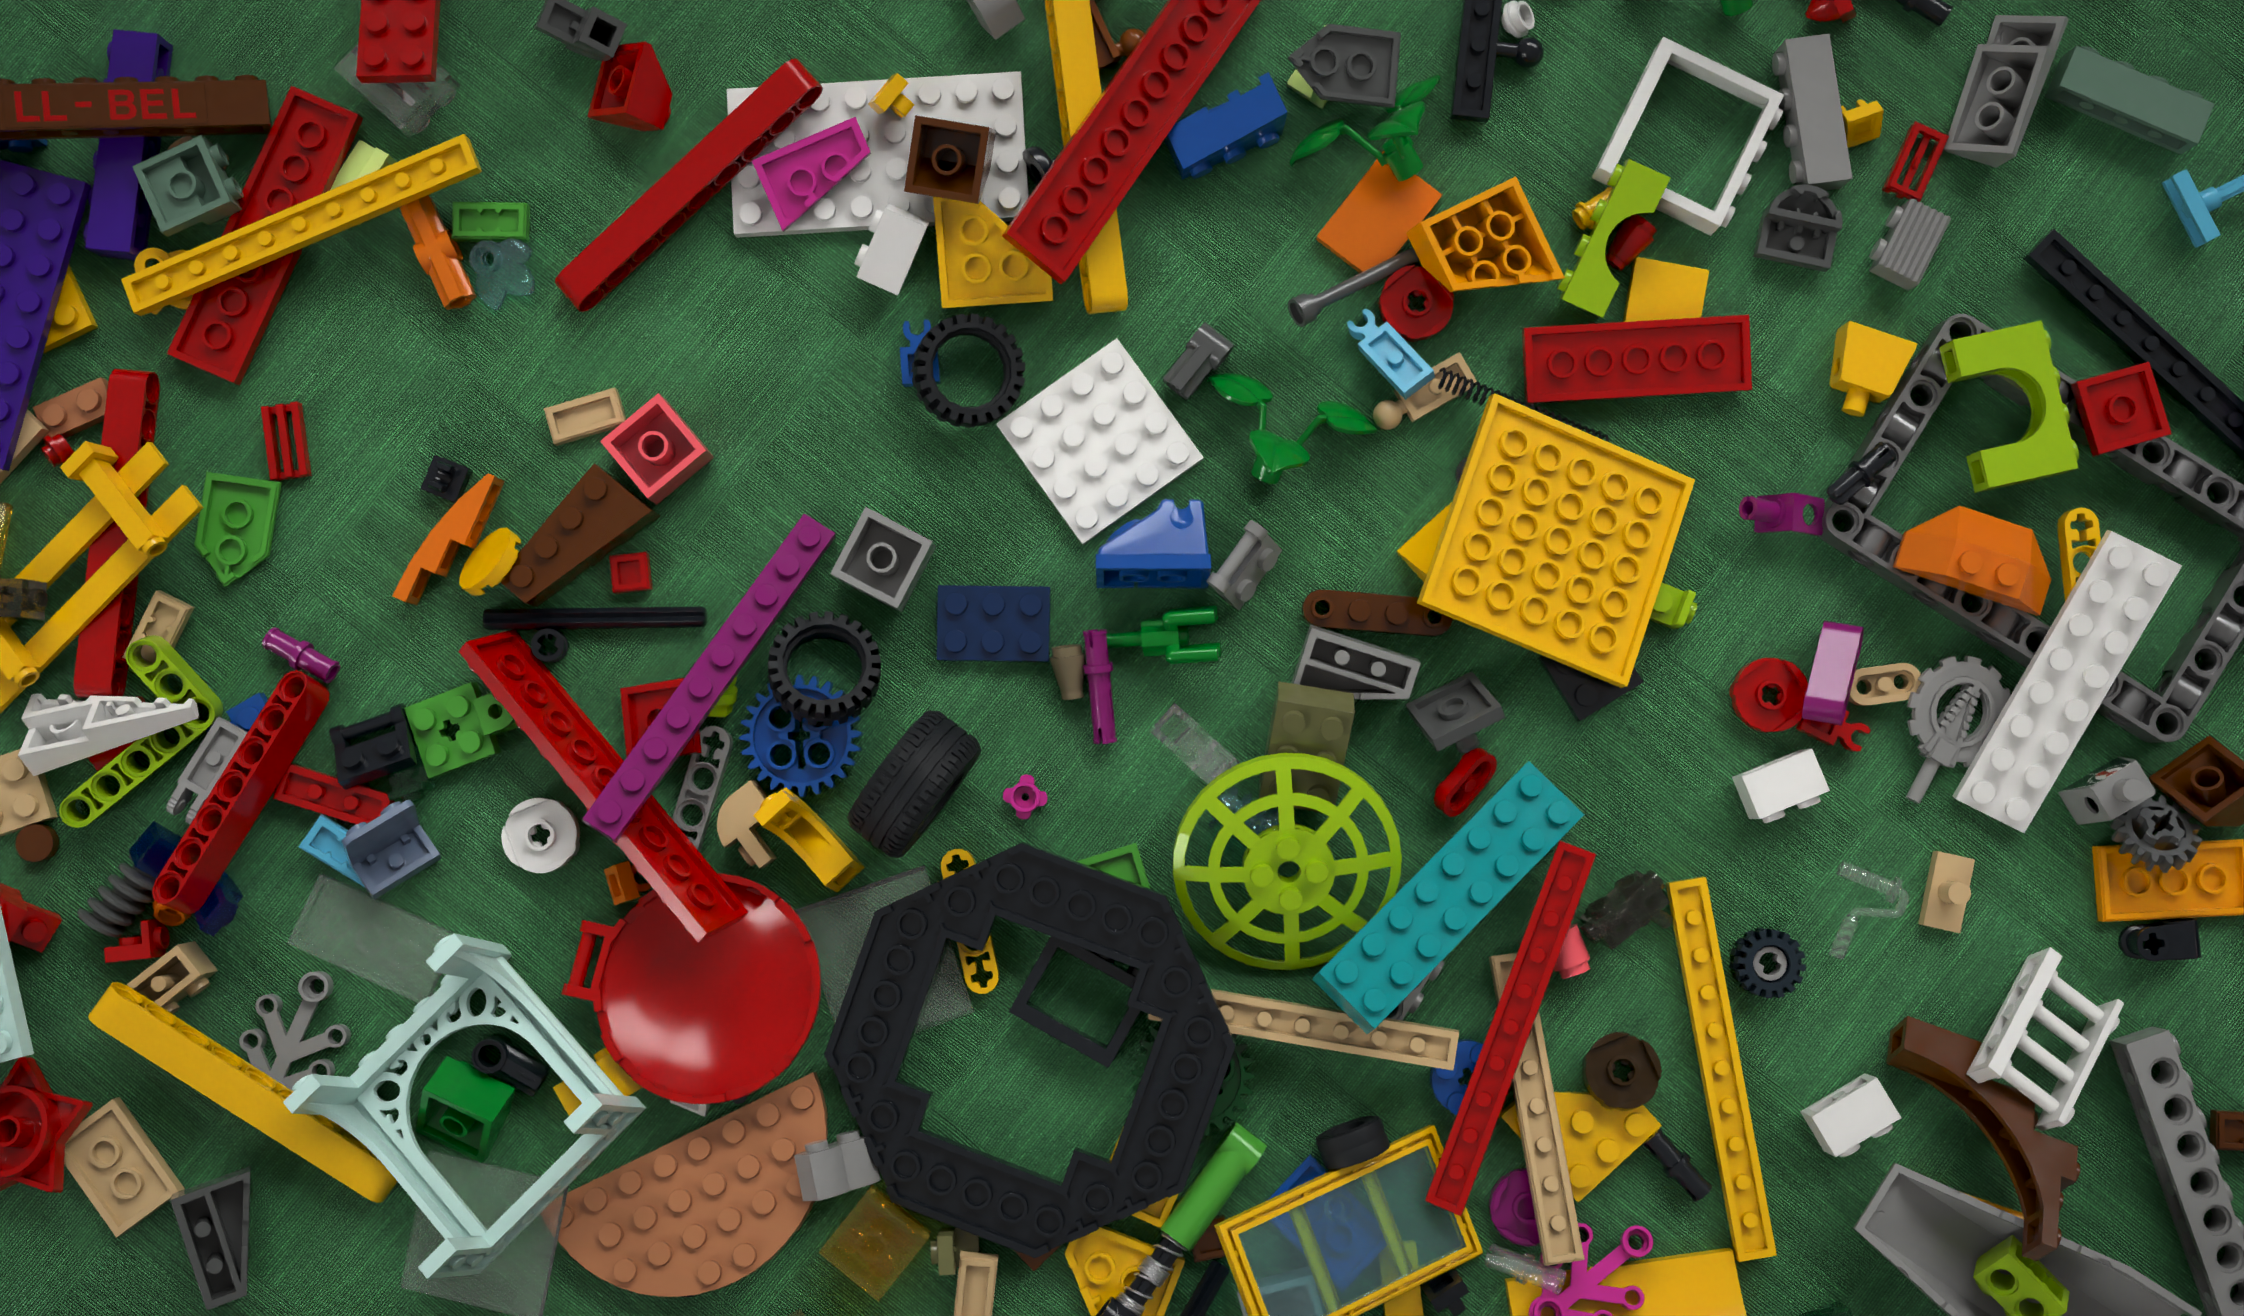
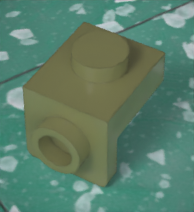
M956 1227L940 1228L937 1241H931L932 1265L938 1264L939 1276L955 1274L957 1267H959L960 1251L980 1253L979 1236Z

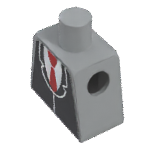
M2117 757L2062 789L2058 794L2077 825L2115 819L2154 796L2156 791L2136 760ZM2087 797L2094 800L2092 808L2087 801Z

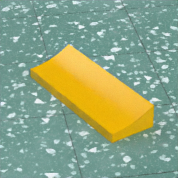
M1731 1248L1624 1262L1597 1284L1618 1288L1637 1286L1644 1294V1303L1636 1310H1627L1621 1304L1579 1299L1568 1308L1588 1313L1607 1310L1613 1316H1747L1738 1280L1734 1252ZM1571 1270L1558 1271V1295L1570 1286ZM1543 1273L1505 1279L1510 1316H1529L1530 1304L1542 1294ZM1627 1291L1625 1300L1630 1305H1636L1638 1303V1296L1634 1291ZM1544 1307L1541 1310V1316H1554V1312L1551 1308Z

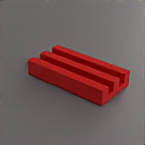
M1917 121L1912 123L1882 191L1886 193L1893 192L1896 194L1895 197L1900 199H1916L1920 202L1949 136ZM1920 133L1922 134L1921 140L1900 185L1897 183V180L1917 135ZM1930 139L1936 140L1913 191L1909 189V186Z
M295 401L287 405L283 403L275 404L274 407L262 406L261 415L270 480L276 482L312 476L302 403ZM287 413L292 414L298 470H294ZM274 415H277L284 472H282L281 470L280 454Z

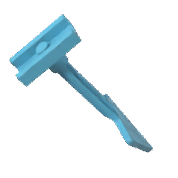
M2187 169L2162 182L2195 248L2221 235L2209 212L2221 207L2223 201L2244 192V175L2220 187H2209L2201 192H2198Z

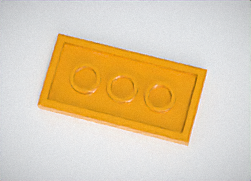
M2244 839L2202 841L2197 848L2198 852L2190 863L2186 862L2180 870L2171 866L2167 873H2163L2159 865H2154L2151 871H2147L2145 862L2141 860L2135 865L2132 864L2131 859L2133 855L2131 853H2119L2122 845L2092 846L2097 918L2099 922L2244 915Z

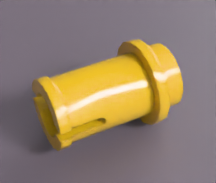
M1607 187L1603 192L1585 203L1579 202L1576 204V209L1572 211V217L1580 229H1593L1596 222L1590 220L1599 199L1607 200L1612 187Z

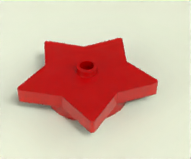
M25 1056L18 1058L0 1086V1191L20 1182L46 1192L61 1193L64 1184L65 1144L88 1114L93 1104L90 1101L53 1093L33 1057Z

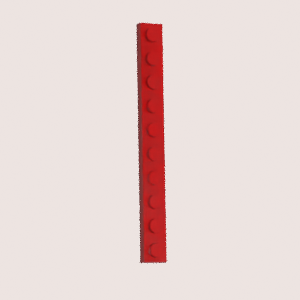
M1563 841L1558 843L1425 1201L1459 1216H1462L1597 856L1595 853Z

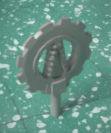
M1956 656L1939 660V667L1933 671L1931 668H1927L1920 675L1918 680L1921 684L1916 693H1910L1907 707L1912 708V719L1907 720L1910 735H1916L1920 741L1917 746L1921 751L1919 755L1926 758L1905 797L1914 803L1920 804L1940 766L1954 768L1956 762H1963L1964 767L1970 766L2011 696L2009 688L2003 689L1999 681L2002 675L1993 666H1989L1988 669L1981 666L1982 659L1972 656H1965L1964 661H1956ZM1955 685H1963L1959 689L1960 692H1957L1955 698H1952L1949 702L1950 705H1947L1944 708L1945 711H1942L1939 718H1937V706L1943 694ZM1980 697L1983 715L1978 727L1967 736L1968 733L1966 731L1969 730V722L1973 718L1971 715L1974 714V706H1977V698Z

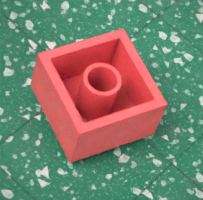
M659 393L600 441L646 498L656 505L714 458L670 403Z

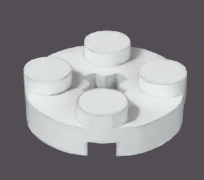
M548 798L525 800L512 809L506 821V826H503L501 840L505 854L516 866L533 873L556 871L565 866L579 851L580 827L577 818L563 802ZM538 825L550 831V836L547 838L548 843L544 846L540 841L534 842L532 840V835L537 833L536 826Z

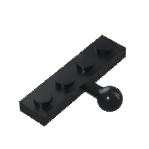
M1463 0L1450 119L1488 122L1496 57L1513 58L1520 66L1525 68L1538 65L1543 58V46L1535 38H1524L1518 43L1498 41L1502 0Z

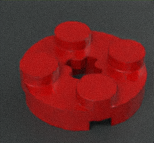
M1415 265L1405 266L1394 272L1384 284L1378 301L1380 315L1383 322L1387 321L1406 341L1417 342L1418 340H1426L1440 333L1451 319L1454 307V292H1450L1424 267H1415ZM1412 294L1418 298L1422 295L1425 298V302L1422 305L1425 310L1419 312L1415 309L1412 311L1408 307L1410 303L1408 296Z
M1761 658L1748 663L1738 672L1730 686L1729 695L1732 698L1735 713L1745 725L1758 732H1779L1795 726L1802 719L1808 681L1803 672L1789 661L1777 658ZM1764 686L1769 689L1774 687L1778 689L1779 693L1775 695L1777 700L1775 705L1762 700L1764 694L1762 689Z

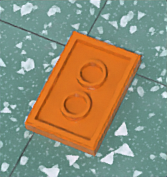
M1377 159L1318 233L1316 240L1358 273H1361L1396 256L1409 240L1406 232L1424 221L1439 202L1442 194L1416 174L1404 181H1398L1389 165L1381 166Z

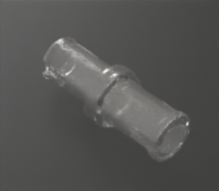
M1495 1243L1489 1247V1251H1492V1254L1487 1252L1485 1267L1516 1278L1517 1283L1523 1285L1528 1282L1549 1290L1556 1295L1561 1292L1562 1287H1559V1284L1564 1285L1565 1270H1559L1549 1265L1546 1266L1544 1263L1536 1261L1535 1256L1529 1253L1520 1255Z

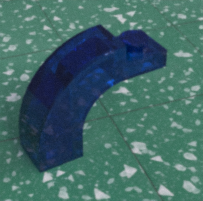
M153 821L129 849L134 866L157 879L182 837ZM225 872L220 877L204 905L194 913L200 930L213 937L221 927L227 926L233 920L239 907L238 903L244 897L234 881Z

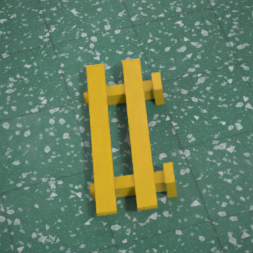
M85 441L60 466L68 478L85 482L95 496L0 593V714L27 686L32 685L39 679L40 673L154 557L166 550L168 543L204 508L189 488L181 485L150 516L137 497L169 465L152 442H147L118 473L112 465L119 457L112 448ZM115 521L128 540L23 645L11 629V626Z

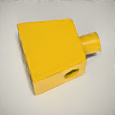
M1848 321L1838 328L1829 384L1830 387L1847 393L1842 411L1852 416L1863 417L1869 401L1880 403L1889 398L1915 352L1918 343L1853 321Z

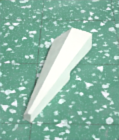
M32 694L21 718L29 730L18 756L31 774L36 776L198 719L197 703L194 699H187L184 704L170 703L167 698H157L154 703L142 702L138 697L90 695L87 700H74L67 694H60L57 699H46L42 694Z

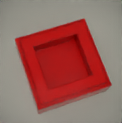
M648 552L609 556L612 591L614 594L653 590Z

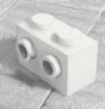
M890 203L885 207L884 212L877 209L868 229L874 232L869 246L862 244L854 262L855 265L860 267L856 277L898 296L929 225V221Z
M1812 748L1800 749L1732 777L1749 819L1762 818L1764 823L1784 817V809L1796 804L1798 809L1820 802L1819 795L1830 791Z
M1866 1073L1800 1111L1823 1151L1834 1157H1846L1855 1153L1861 1147L1860 1142L1870 1136L1877 1138L1893 1129L1892 1123L1901 1119L1878 1078Z

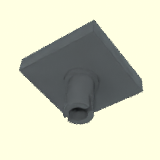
M1472 671L1405 704L1410 717L1437 752L1455 743L1458 752L1468 753L1480 744L1475 734L1476 732L1506 718L1501 705Z

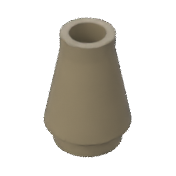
M1069 644L1052 647L1053 656L1049 657L1061 691L1062 700L1083 698V665L1086 662V653H1082V645Z

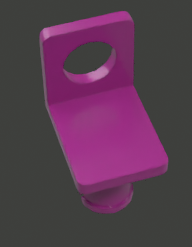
M1799 493L1758 496L1757 498L1746 496L1739 504L1740 517L1744 520H1755V533L1793 531L1814 536L1823 534L1822 518L1825 509V500L1823 498ZM1807 504L1814 511V520L1811 525H1807L1803 519V509Z

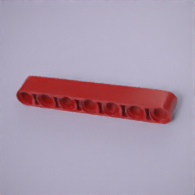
M298 670L290 671L280 680L155 880L152 895L157 903L184 914H193L204 905L327 706L330 693L325 685Z

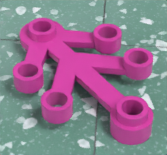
M1578 1223L1579 1228L1584 1229L1587 1233L1586 1242H1581L1585 1260L1571 1262L1570 1286L1559 1295L1558 1269L1563 1263L1556 1266H1546L1543 1263L1541 1252L1539 1261L1543 1267L1542 1294L1530 1304L1529 1316H1541V1310L1544 1307L1551 1308L1554 1316H1613L1607 1310L1588 1313L1568 1309L1579 1299L1621 1304L1627 1310H1636L1643 1305L1644 1294L1637 1286L1618 1288L1597 1284L1630 1257L1641 1258L1651 1251L1653 1237L1645 1227L1634 1225L1627 1228L1621 1234L1620 1245L1587 1271L1588 1248L1593 1239V1231L1587 1224ZM1630 1236L1640 1238L1642 1245L1639 1250H1634L1630 1247L1628 1242ZM1627 1291H1634L1637 1294L1638 1303L1636 1305H1630L1626 1302L1625 1294Z

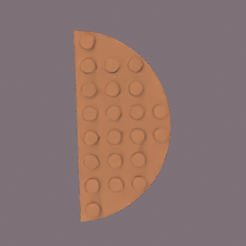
M812 1072L554 1199L541 1212L547 1226L569 1255L586 1270L610 1284L638 1294L657 1297L697 1295L721 1289L742 1280L759 1270L779 1253L794 1233L801 1228L815 1202L803 1201L794 1155L806 1151L805 1144L827 1139L828 1113L817 1073Z

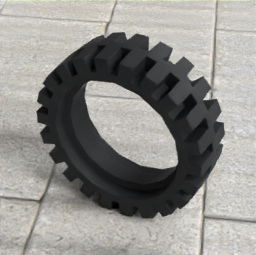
M959 314L935 325L921 340L913 356L914 361L911 372H913V387H916L918 391L916 394L918 399L926 405L925 409L929 413L933 412L938 420L942 422L947 421L950 425L956 427L965 426V428L982 426L1001 417L1018 399L1025 380L1023 373L1026 371L1025 362H1022L1021 359L1023 353L1021 347L1017 348L1015 344L1017 340L1013 334L1009 336L1005 331L1007 328L1001 323L997 325L993 322L994 319L987 316L982 318L979 317V314ZM959 335H972L987 341L998 352L1003 364V382L998 394L990 402L978 407H962L949 401L939 391L933 378V361L938 348L946 340Z
M825 611L824 617H819L818 612L809 613V619L807 620L800 616L795 619L793 626L788 623L782 628V635L777 634L768 658L770 688L777 703H781L782 709L787 714L791 711L795 719L802 721L803 718H806L808 724L814 726L817 725V721H823L824 726H832L834 720H838L839 724L848 722V716L852 715L853 718H856L861 714L863 707L865 709L868 708L872 702V697H875L878 691L881 676L879 649L876 641L873 642L872 634L867 629L863 631L862 624L857 620L850 623L849 617L844 614H840L839 618H834L833 612ZM830 638L846 643L856 651L862 664V674L858 684L848 694L836 699L817 700L801 694L793 687L787 675V664L792 653L800 645L814 639Z

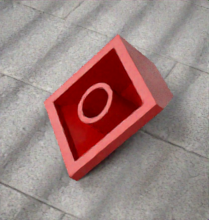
M644 41L618 45L614 57L608 61H602L587 117L643 132L664 130V126L670 118V103L673 94L651 44Z

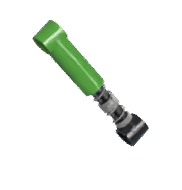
M1234 1122L1217 1144L1212 1157L1160 1228L1164 1232L1162 1233L1163 1239L1159 1244L1153 1245L1155 1250L1151 1256L1146 1255L1141 1265L1137 1267L1139 1273H1133L1135 1278L1129 1287H1124L1125 1292H1120L1118 1294L1119 1297H1116V1299L1110 1297L1096 1316L1142 1315V1312L1146 1310L1144 1304L1148 1299H1153L1152 1293L1156 1287L1160 1288L1165 1283L1164 1280L1170 1275L1168 1271H1173L1172 1265L1178 1256L1183 1257V1250H1189L1190 1252L1193 1250L1242 1178L1259 1161L1267 1144L1238 1122Z

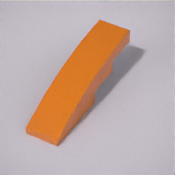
M488 473L456 501L434 526L417 550L392 597L418 605L431 574L435 573L446 577L461 544L473 549L476 548L505 481Z

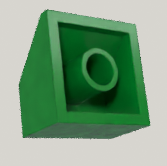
M446 1056L422 1090L416 1132L483 1164L511 1110L515 1088L509 1086L500 1078L490 1077L476 1070L465 1061H457Z

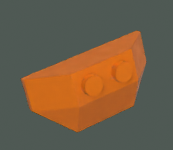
M1957 506L1905 531L1893 568L2036 616L2041 615L2052 580L2032 529L1963 506Z

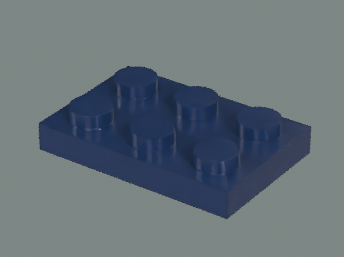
M938 585L937 661L1049 662L1050 587Z

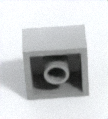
M865 507L830 574L836 579L902 612L936 545L933 541Z

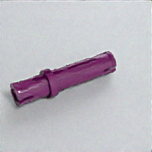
M1098 629L1083 631L1087 664L1083 665V671L1085 674H1088L1093 743L1100 744L1101 741L1102 744L1117 742L1110 677V672L1114 668L1113 662H1109L1107 629H1099V631Z

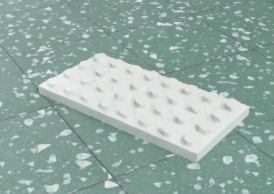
M1021 71L904 78L908 85L901 94L906 96L914 106L902 118L896 115L889 107L885 112L878 114L868 105L888 79L820 83L823 87L820 97L754 159L853 117L857 119L871 154L784 232L751 161L731 180L735 237L868 230L876 210L884 212L888 203L929 221L928 226H935L933 196L904 192L915 115L985 126L996 131L991 168L980 201L1004 222L1012 221L1029 198L1027 166L1022 152L1026 150ZM758 87L727 89L728 115Z

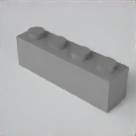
M1830 34L1785 39L1773 54L1772 69L1774 75L1779 76L1780 90L1778 92L1784 94L1779 108L1783 109L1786 125L1783 130V139L1787 148L1790 147L1792 158L1789 164L1790 180L1796 185H1813L1825 191L1841 189L1853 178Z

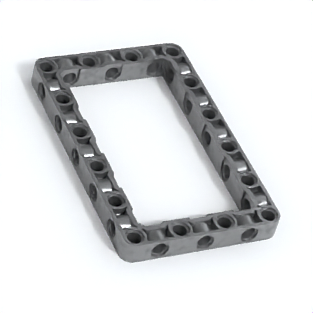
M1956 314L1937 324L1931 331L1850 463L1853 461L1858 462L1879 442L1888 445V448L1883 451L1884 453L1881 456H1884L1892 449L1896 454V461L1889 464L1874 477V483L1871 486H1864L1843 505L1833 503L1828 497L1825 501L1822 518L1823 534L1819 535V537L1824 542L2027 668L2050 629L2048 625L2027 612L1893 568L1903 535L1871 515L1952 384L1947 382L1939 347L1952 340L1949 335L1950 328L1955 329L1959 333L1960 338L1995 331L1970 315ZM2059 371L2061 380L2059 391L2062 403L2069 410L2070 421L2068 427L2071 438L2083 445H2087L2089 443L2082 420L2078 416L2077 404L2070 385L2077 381ZM2000 375L1981 376L1985 379L1983 383L2020 406L2025 404L2030 407L2026 393L2013 380ZM1911 390H1915L1921 395V406L1912 402ZM2161 437L2104 454L2112 458L2110 462L2145 484H2154L2175 497L2174 502L2211 525L2217 523L2238 536L2239 539L2237 541L2240 542L2239 546L2242 548L2230 568L2224 570L2203 603L2201 607L2203 612L2191 632L2184 634L2162 670L2165 674L2155 691L2153 692L2120 671L2096 711L2137 738L2148 743L2174 742L2186 733L2244 638V485L2169 438ZM2143 447L2147 448L2151 454L2150 463L2143 457ZM2208 487L2215 494L2214 503L2207 496ZM1834 514H1838L1844 519L1845 528L1843 532L1834 528L1832 524ZM2235 590L2241 596L2240 605H2237L2234 601L2233 594ZM1964 594L1971 598L1972 608L1970 612H1967L1961 604ZM2029 634L2036 641L2034 652H2031L2026 645V639ZM2197 652L2201 655L2203 659V664L2200 669L2196 666L2195 663V655ZM2159 715L2164 721L2162 732L2156 727V720Z

